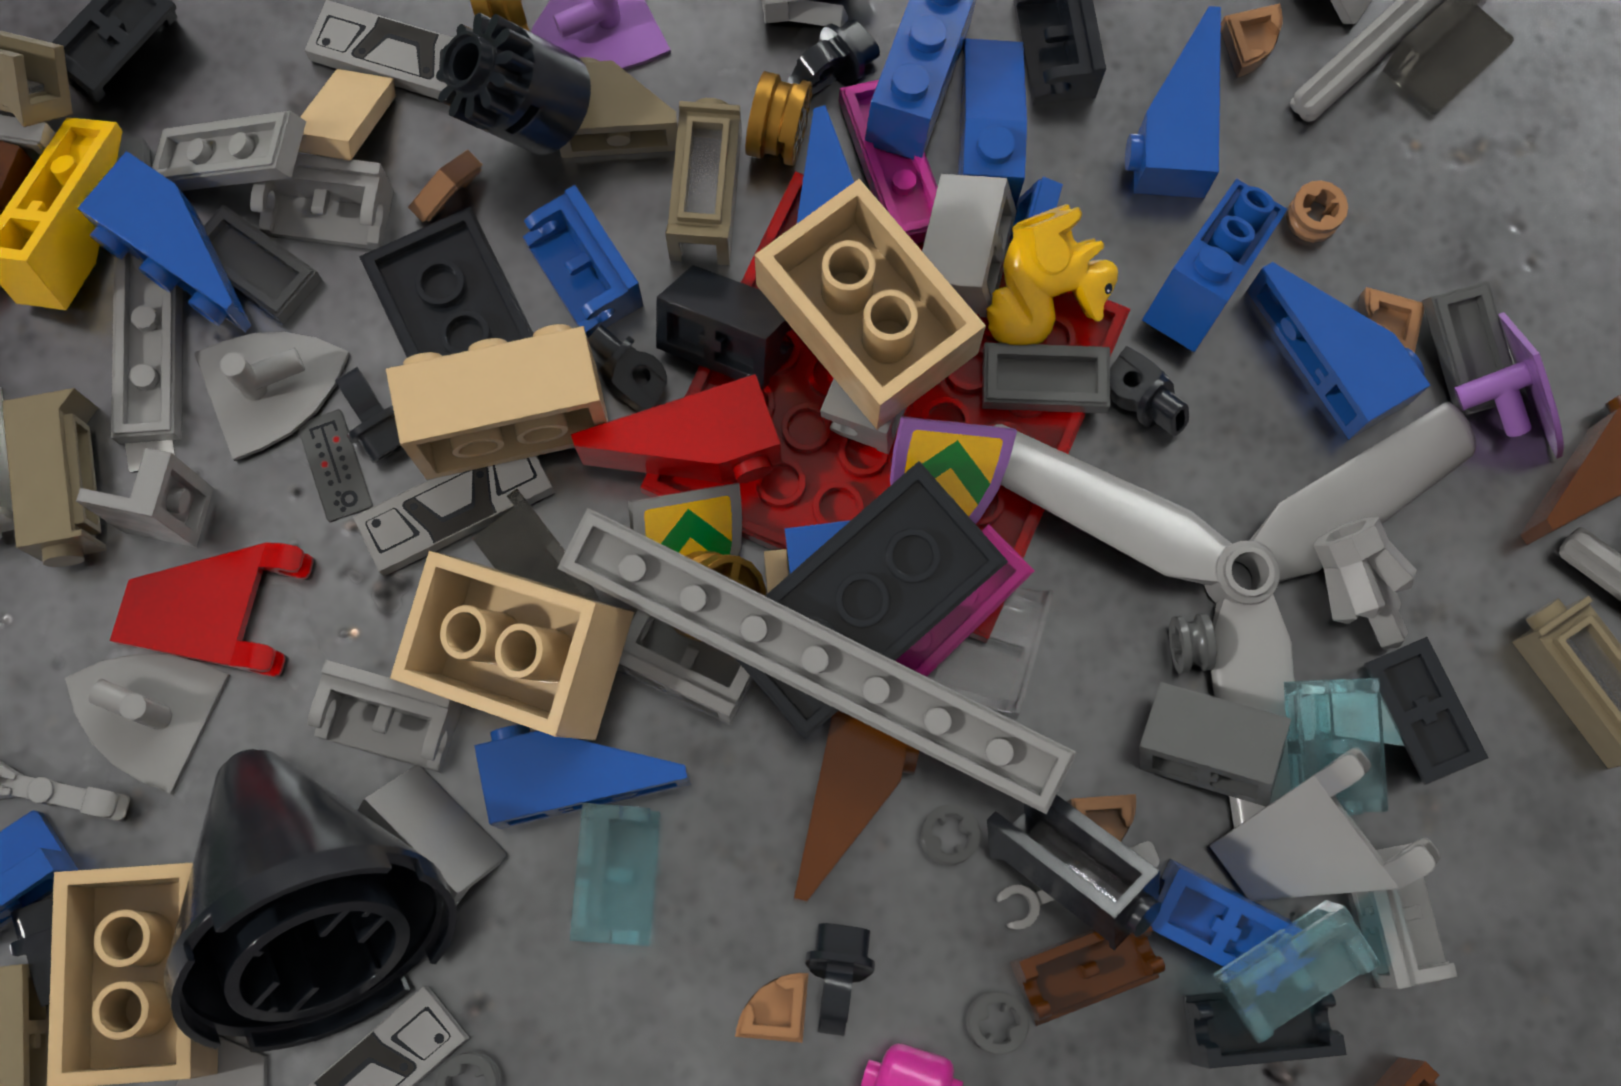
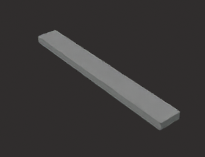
M587 508L557 568L1047 814L1077 753L590 508Z

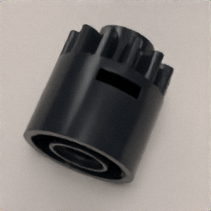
M477 13L474 17L473 29L463 24L457 27V35L443 48L441 69L436 73L437 80L448 85L440 92L438 100L450 106L449 115L535 154L553 153L566 145L579 130L589 107L591 82L583 61L576 55L497 14L489 18L482 13Z

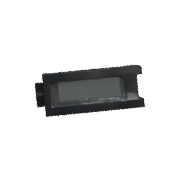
M1057 794L1047 814L1024 803V813L1013 824L996 811L987 819L990 858L1005 860L1109 941V947L1114 951L1131 933L1136 937L1142 935L1158 916L1161 909V902L1158 901L1160 870Z

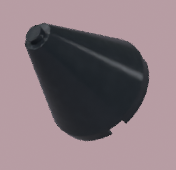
M256 749L240 751L225 762L216 774L166 963L164 987L173 1018L178 1028L187 1037L213 1049H217L221 1045L218 1035L246 1037L250 1052H265L303 1045L341 1032L379 1013L408 993L410 987L405 974L418 964L426 954L430 964L438 963L448 948L455 932L457 923L455 901L441 871L433 862L276 753Z

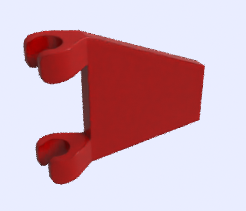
M265 542L129 579L110 641L116 644L233 667L264 676L279 677L285 663V654L275 651V649L265 644L242 640L263 570L305 580L311 573L314 558L304 553L298 546Z

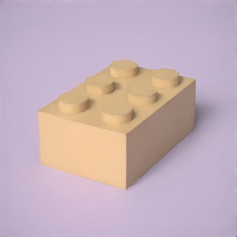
M860 179L856 180L755 254L756 285L876 430L979 352L986 325Z
M564 324L550 325L535 331L533 337L507 342L500 338L485 339L470 345L468 351L447 356L433 352L420 353L406 358L403 365L386 369L400 445L426 480L574 448L571 434L609 422L597 367L584 326L571 328L569 325Z
M429 551L390 679L555 737L596 740L634 612L473 561Z
M193 863L54 872L47 1086H98L182 1080L218 1074V1048L213 1049L203 1046L187 1037L178 1028L173 1018L164 987V971Z

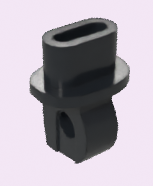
M851 20L841 27L832 23L828 24L821 30L819 42L811 46L798 58L797 64L787 83L800 84L802 80L810 81L813 84L812 95L836 80L842 84L853 83L864 76L865 65L880 56L879 46L856 20Z
M601 324L588 338L593 358L602 365L598 370V374L621 400L636 411L640 412L654 407L667 384V374L662 363L655 356L637 351L631 345L635 340L631 336H628L621 342ZM639 370L644 372L647 378L646 384L640 385L633 380V371Z
M1126 346L1110 368V397L1112 401L1120 408L1137 412L1138 421L1145 427H1152L1157 423L1170 435L1177 436L1185 429L1189 422L1188 404L1175 395L1174 384L1164 371L1141 353ZM1133 381L1140 383L1135 387L1127 386L1128 383Z
M358 367L335 380L362 422L347 434L352 444L360 442L373 463L381 461L401 449L402 446L399 442L393 405L384 409Z
M53 897L35 902L10 913L18 940L10 943L9 949L13 956H27L30 973L41 1007L50 1004Z
M831 923L818 924L815 951L806 953L805 964L815 976L824 979L818 1024L819 1033L845 1035L852 983L865 980L873 974L875 969V961L868 958L871 934L868 929Z

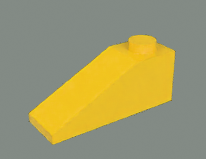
M66 117L0 215V285L16 304L67 310L95 266L100 245L90 237V234L96 227L82 214L78 207L117 162L123 132L117 122Z

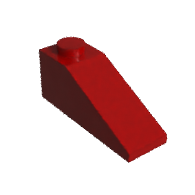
M756 374L571 434L582 464L588 466L714 482H725L736 478L738 483H748L767 476L773 471V465L782 463L781 444Z

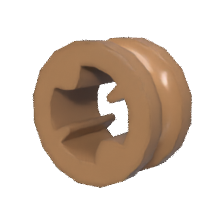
M1319 180L1305 184L1300 188L1287 208L1286 220L1288 227L1295 236L1303 241L1312 243L1325 241L1332 237L1347 217L1348 203L1346 196L1340 188L1330 182ZM1314 202L1320 203L1326 208L1322 213L1324 217L1320 222L1308 216L1311 211L1310 206Z

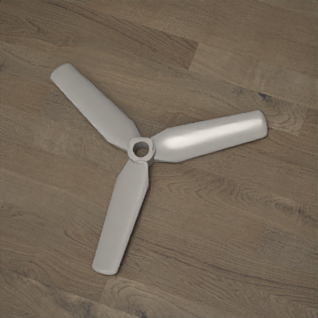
M1445 402L1281 501L1249 541H1239L1233 544L1192 511L1018 431L1011 457L1000 485L1164 576L1205 584L1208 595L1216 603L1212 624L1217 650L1215 668L1211 671L1214 696L1291 718L1283 758L1270 800L1271 804L1301 784L1293 648L1289 633L1273 595L1278 583L1315 573L1323 568L1313 546L1318 537L1342 524L1363 517H1379L1381 523L1385 522L1471 458L1477 446L1475 434L1463 412L1452 403ZM996 424V425H994V426H996V427L1010 428V427H1007V426H1005V425H1003V424ZM1234 561L1244 564L1250 570L1252 575L1250 590L1240 587L1235 582L1232 575ZM1229 796L1234 828L1265 808V806Z

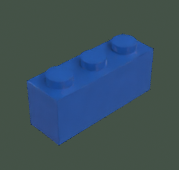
M909 0L870 104L865 141L873 143L874 148L914 160V156L923 157L968 33L976 0Z

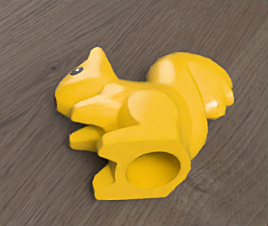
M1065 204L1022 220L1012 227L1013 239L1008 247L1003 264L1006 287L996 289L992 293V304L986 308L989 322L988 329L999 343H1007L1009 345L1042 343L1051 333L1056 319L1053 297L1069 291L1073 292L1086 317L1092 318L1097 322L1103 319L1104 304L1116 285L1118 269L1112 261L1106 259L1090 261L1104 248V243L1101 240L1096 241L1094 238L1080 242L1074 240L1071 229L1081 220L1082 212L1080 207L1070 209L1069 205Z

